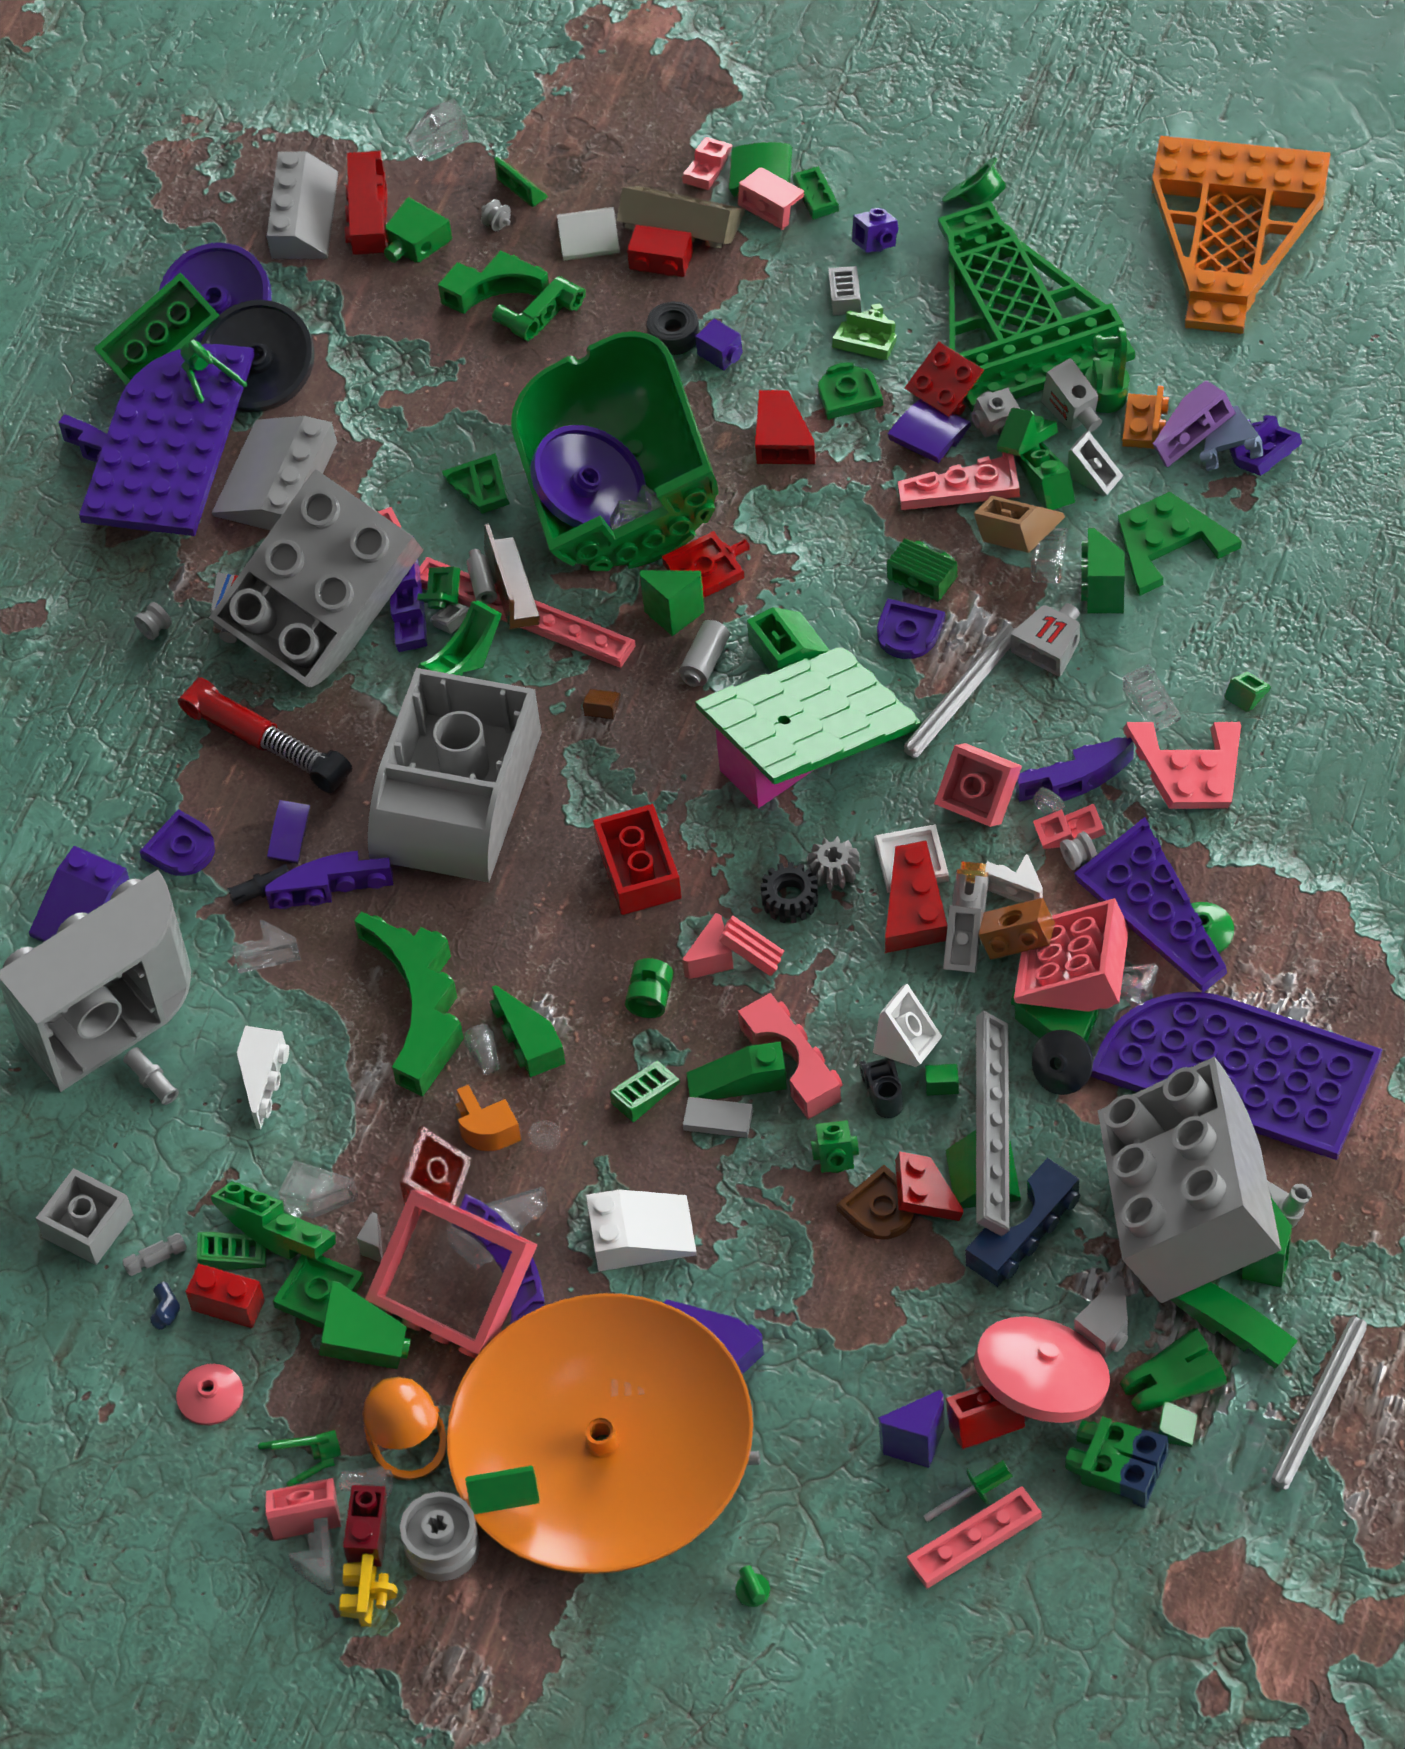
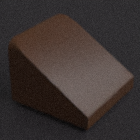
M590 689L583 701L584 716L614 720L621 696L620 692Z

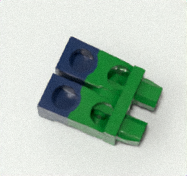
M1103 1416L1099 1423L1082 1420L1076 1439L1077 1442L1090 1445L1087 1452L1071 1447L1065 1459V1469L1081 1475V1484L1094 1486L1102 1491L1114 1492L1133 1499V1504L1146 1508L1156 1485V1478L1158 1479L1169 1453L1168 1436L1127 1424L1112 1422V1419Z

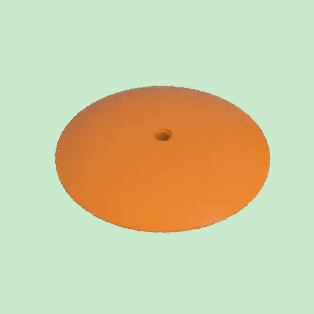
M601 1293L567 1298L534 1310L510 1324L496 1335L472 1362L460 1382L449 1415L447 1455L450 1472L460 1498L465 1500L471 1508L465 1477L532 1465L538 1481L540 1502L535 1505L474 1514L475 1522L502 1547L537 1565L572 1573L600 1574L624 1571L655 1562L676 1552L705 1531L723 1512L741 1483L749 1461L753 1437L752 1406L742 1372L733 1356L707 1327L690 1315L660 1301L627 1294ZM599 1435H608L603 1441L594 1440Z

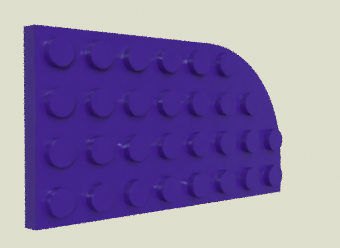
M221 344L202 345L206 351H209L217 360L246 382L254 358L253 348ZM181 349L169 352L142 368L127 384L118 401L79 513L81 523L195 536L244 387L213 364H208L203 370L193 369L204 398V402L199 403L187 373L181 367L184 362L180 355Z
M1179 992L1148 1000L1123 1015L1105 1036L1093 1061L1091 1077L1139 1092L1167 1079L1174 1071L1180 1068H1191L1215 1057L1235 1086L1256 1133L1337 1160L1380 1061L1382 1049L1224 996L1203 992Z

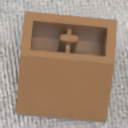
M990 496L974 512L983 542L1027 553L1034 549L1065 518L1062 512L996 496Z

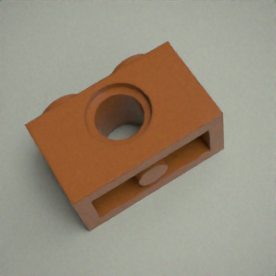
M1039 898L984 912L978 935L991 960L1049 946L1055 922L1044 899Z

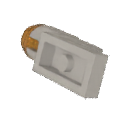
M961 861L960 869H957L953 902L949 908L943 969L976 973L979 942L981 940L978 934L986 907L989 872H986V864Z

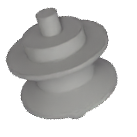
M497 199L490 201L486 206H482V224L486 226L491 224V228L494 231H499L510 224L511 210L509 206H501L500 201Z

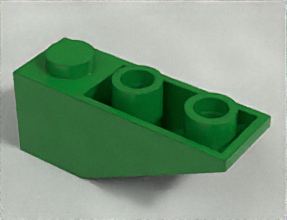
M1043 442L1020 456L1015 455L1037 500L1044 508L1054 510L1076 503L1070 470Z
M497 985L492 986L494 999L489 1001L495 1018L501 1017L504 1022L501 1028L507 1043L513 1042L516 1047L513 1050V1054L519 1068L525 1067L531 1078L566 1064L563 1046L552 1023Z

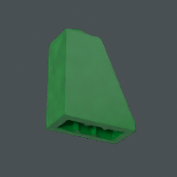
M1014 989L1011 1005L1015 1006V1020L1039 1039L1051 1031L1070 1030L1080 1035L1088 1043L1099 1015V1009L1088 1012L1020 1004L1015 1002Z
M332 1281L318 1355L398 1369L400 1359H407L411 1339L404 1338L406 1331L404 1324L340 1282Z

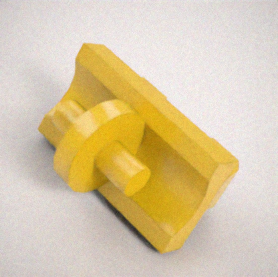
M368 1554L362 1555V1562L344 1564V1586L359 1587L358 1594H341L339 1603L341 1616L358 1618L361 1627H371L374 1599H376L375 1607L384 1609L386 1608V1600L396 1598L398 1590L396 1585L388 1582L389 1575L387 1573H380L378 1581H376L377 1568L373 1565L374 1557Z

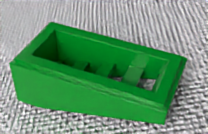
M657 1060L615 1087L610 1092L611 1104L634 1123L680 1083V1079ZM659 1073L667 1081L661 1083L654 1075ZM649 1080L656 1088H650L646 1082ZM641 1088L646 1094L642 1095L637 1090ZM632 1095L637 1100L633 1102L629 1097Z
M198 1232L197 1262L199 1264L219 1270L266 1268L267 1248L246 1234ZM249 1246H255V1257H249ZM236 1247H242V1256H236ZM222 1248H228V1255H222ZM209 1249H214V1254H209Z

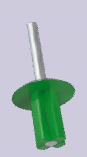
M1002 1460L975 1477L967 1468L966 1474L972 1486L923 1515L926 1521L932 1520L976 1492L984 1503L989 1504L984 1494L1013 1477L1005 1462Z

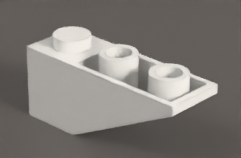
M245 1026L237 1050V1056L256 1129L261 1130L264 1118H269L271 1114V1096L273 1091H277L281 1080L279 1071L281 1065L286 1064L288 1060L289 1045L285 1044L282 1031Z

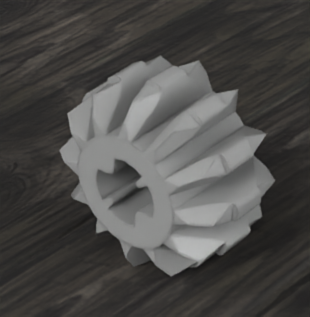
M837 836L833 842H829L824 838L822 845L813 844L812 853H809L807 856V865L812 871V876L815 875L818 887L827 884V888L831 891L834 885L844 889L845 882L854 883L856 879L855 874H858L860 871L859 852L857 848H852L849 840L840 843V839Z

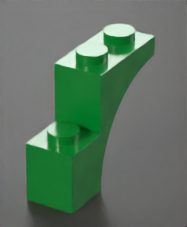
M500 250L481 273L473 267H467L457 262L440 281L438 289L441 304L465 314L479 302L500 294L526 293L539 296L549 285L548 272L541 267L531 265L515 255H509Z
M479 600L471 602L462 624L451 640L435 656L419 663L418 668L462 676L463 672L483 668L502 613Z

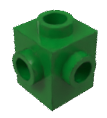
M848 1120L815 1124L817 1140L811 1141L813 1161L820 1160L821 1172L840 1173L844 1170L854 1169L853 1156L859 1155L857 1136L850 1135Z

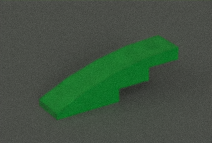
M1212 1282L1170 1299L1213 1335L1219 1331L1242 1351L1245 1352L1249 1348L1274 1369L1281 1364L1298 1341L1254 1308Z

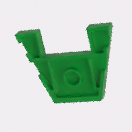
M1167 492L1118 515L1119 529L1126 553H1128L1131 572L1134 575L1139 596L1163 585L1164 577L1151 561L1202 538L1217 559L1241 549L1239 537L1171 492Z

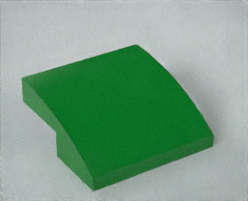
M762 142L732 147L729 190L732 195L738 196L739 183L758 168H763L790 183L792 146L787 143Z

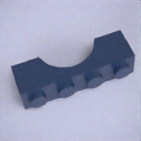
M1049 1158L1027 1180V1197L1033 1205V1210L1029 1217L1019 1225L1009 1228V1231L1003 1236L984 1228L965 1249L966 1266L996 1287L1005 1278L1009 1280L1014 1276L1020 1261L1026 1255L1031 1256L1036 1251L1046 1232L1051 1233L1057 1227L1060 1216L1066 1210H1072L1080 1199L1079 1178Z

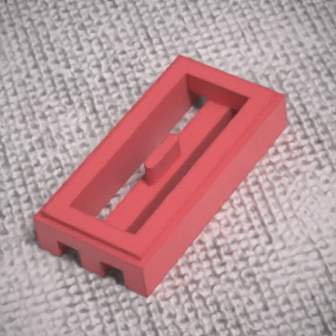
M733 915L726 922L719 939L726 947L769 976H772L777 970V965L781 961L780 957L784 953L783 949Z

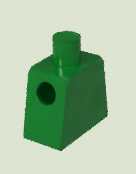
M408 197L385 227L388 247L384 250V255L392 263H396L402 256L415 263L423 261L452 240L449 219Z

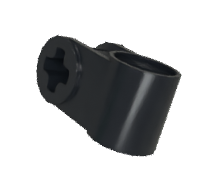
M885 1057L884 1059L869 1063L860 1061L861 1077L866 1090L869 1092L875 1112L883 1118L898 1116L903 1109L902 1086L894 1060Z

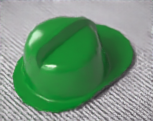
M997 158L990 159L975 174L951 189L942 198V202H948L958 196L974 206L989 201L992 202L1006 188L1004 180L994 167Z

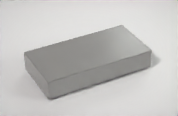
M688 1097L683 1130L748 1138L753 1104Z

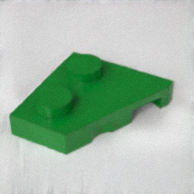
M496 453L442 471L445 480L482 514L510 505Z

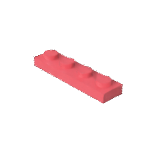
M1021 1486L907 1556V1563L925 1588L928 1589L1041 1519L1042 1512Z

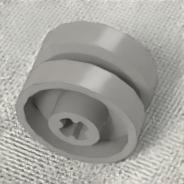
M438 1491L422 1495L412 1501L404 1511L399 1526L407 1561L417 1574L428 1580L442 1582L456 1579L469 1571L478 1558L480 1541L473 1511L465 1500L455 1494Z

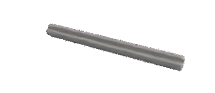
M1006 625L904 744V752L907 755L917 758L1011 648V633L1016 628Z
M1356 1316L1349 1319L1272 1475L1271 1483L1275 1487H1279L1282 1490L1289 1488L1362 1340L1367 1326L1365 1320L1359 1319Z

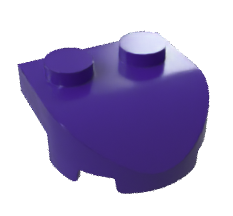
M1264 415V421L1251 423L1248 419L1262 440L1263 455L1251 459L1250 449L1246 450L1244 445L1230 448L1232 460L1237 467L1261 476L1302 444L1300 433L1280 427L1276 416Z

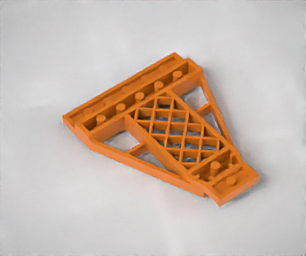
M1160 136L1152 176V193L1155 195L1185 286V295L1188 301L1185 328L1243 334L1247 311L1255 302L1256 294L1319 210H1323L1331 153ZM1163 194L1201 198L1199 209L1196 212L1168 210ZM1223 202L1228 208L1219 212L1214 206ZM1252 205L1256 211L1248 215L1243 209ZM1271 205L1307 209L1297 223L1269 219ZM1207 211L1212 217L1205 220ZM1234 214L1240 218V220L1233 224L1227 220L1228 217ZM1261 218V223L1259 226L1255 221ZM1173 223L1195 226L1189 257L1183 255ZM1219 223L1224 229L1215 233L1211 227ZM1248 226L1253 232L1244 236L1239 230ZM1202 232L1208 237L1201 241ZM1270 233L1287 235L1265 265H1261L1266 235ZM1230 235L1237 240L1230 245L1223 241V239ZM1255 240H1257L1256 247L1252 244ZM1216 245L1220 250L1211 254L1207 248ZM1244 247L1249 253L1240 258L1235 252ZM1198 254H1200L1204 260L1197 263ZM1228 257L1232 263L1224 267L1219 261ZM1254 261L1252 269L1248 264ZM1212 266L1216 271H1210V270H1204V269H1206V268ZM1240 269V270H1241L1242 272H1244L1245 274H1239V273H1233V272H1235V271H1237V270Z

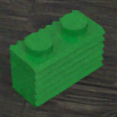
M904 538L887 561V578L890 581L893 580L894 583H898L900 586L903 585L905 588L908 587L916 593L924 594L925 597H929L931 600L934 599L936 602L941 600L958 577L957 561L951 555L945 552L939 554L930 550L921 541L913 542Z

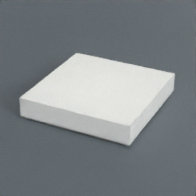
M936 824L874 836L887 893L891 889L895 846L925 840L927 841L937 883L949 881V874Z

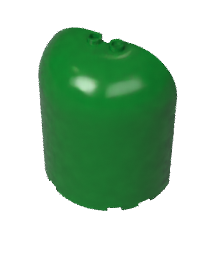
M630 331L611 335L589 345L586 349L587 355L577 360L574 356H567L543 369L526 384L519 394L511 418L513 436L550 551L561 561L574 566L576 563L587 565L589 570L610 571L612 566L627 565L628 569L636 568L660 560L662 556L686 545L696 537L695 531L700 525L708 523L715 510V498L718 495V485L671 353L666 345L653 335ZM585 425L607 432L622 443L625 436H627L628 441L637 439L642 442L643 449L635 458L645 478L646 492L640 510L629 523L612 530L600 515L577 527H572L557 518L546 508L534 489L530 467L536 448L547 434L563 426Z

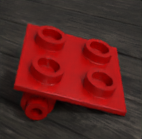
M938 341L904 389L950 418L952 414L961 415L963 413L965 405L962 404V400L984 372V369Z

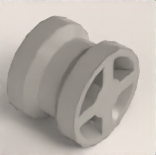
M151 602L144 613H138L134 617V623L139 631L150 640H155L159 636L160 630L167 629L172 625L167 612L155 602Z
M1086 832L1077 834L1073 840L1065 839L1060 842L1063 858L1071 870L1080 868L1081 863L1089 862L1097 855L1095 846Z

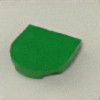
M845 362L829 367L818 382V396L827 420L884 406L883 397L873 373L869 369L854 366V363Z

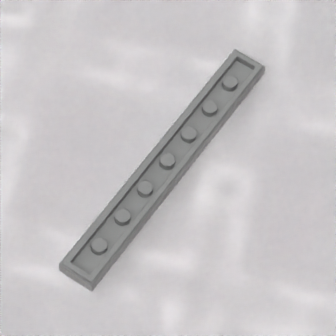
M982 1011L976 1016V1223L1003 1236L1009 1231L1008 1023L986 1011Z

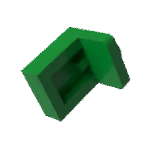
M454 566L429 568L427 593L417 594V600L427 603L428 608L437 610L446 609V605L458 604L460 568Z

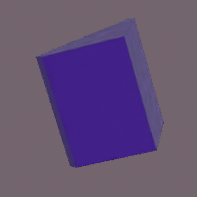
M941 1390L878 1417L880 1449L883 1455L930 1468L945 1427L944 1400Z

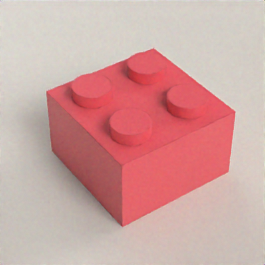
M967 743L954 745L934 804L989 827L1002 824L1022 766Z

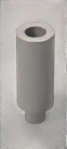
M473 549L469 552L466 564L475 599L486 605L491 604L497 599V593L489 562L479 549Z

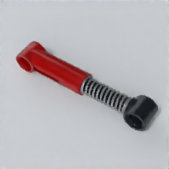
M198 677L178 699L180 708L195 720L203 718L262 751L267 749L273 754L289 761V763H293L298 768L306 770L314 784L324 792L333 793L352 772L351 763L339 752L330 750L328 753H318L317 750L309 747V745H305L300 740H296V738L288 736L287 733L279 731L278 726L274 722L219 693L217 688L204 678Z

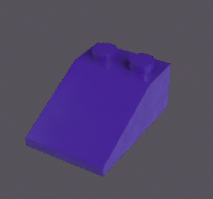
M74 845L54 874L29 930V936L45 942L57 934L60 925L70 916L76 913L89 914L111 900V896L117 887L130 880L127 869Z

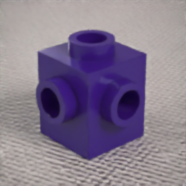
M874 208L869 212L853 215L852 242L866 253L881 252L885 248L896 246V236L899 231L898 220L881 208Z

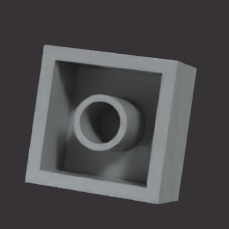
M73 1168L36 1217V1221L44 1239L97 1265L133 1217V1212L127 1195Z

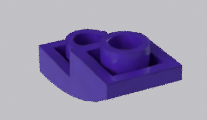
M279 801L267 854L268 859L299 864L310 805Z

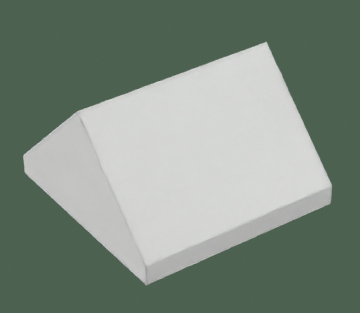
M613 207L557 215L563 261L620 253Z
M908 984L903 985L880 1013L873 1053L916 1067L924 1061L942 1035Z

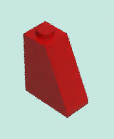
M759 390L755 438L757 464H816L815 441L788 390Z

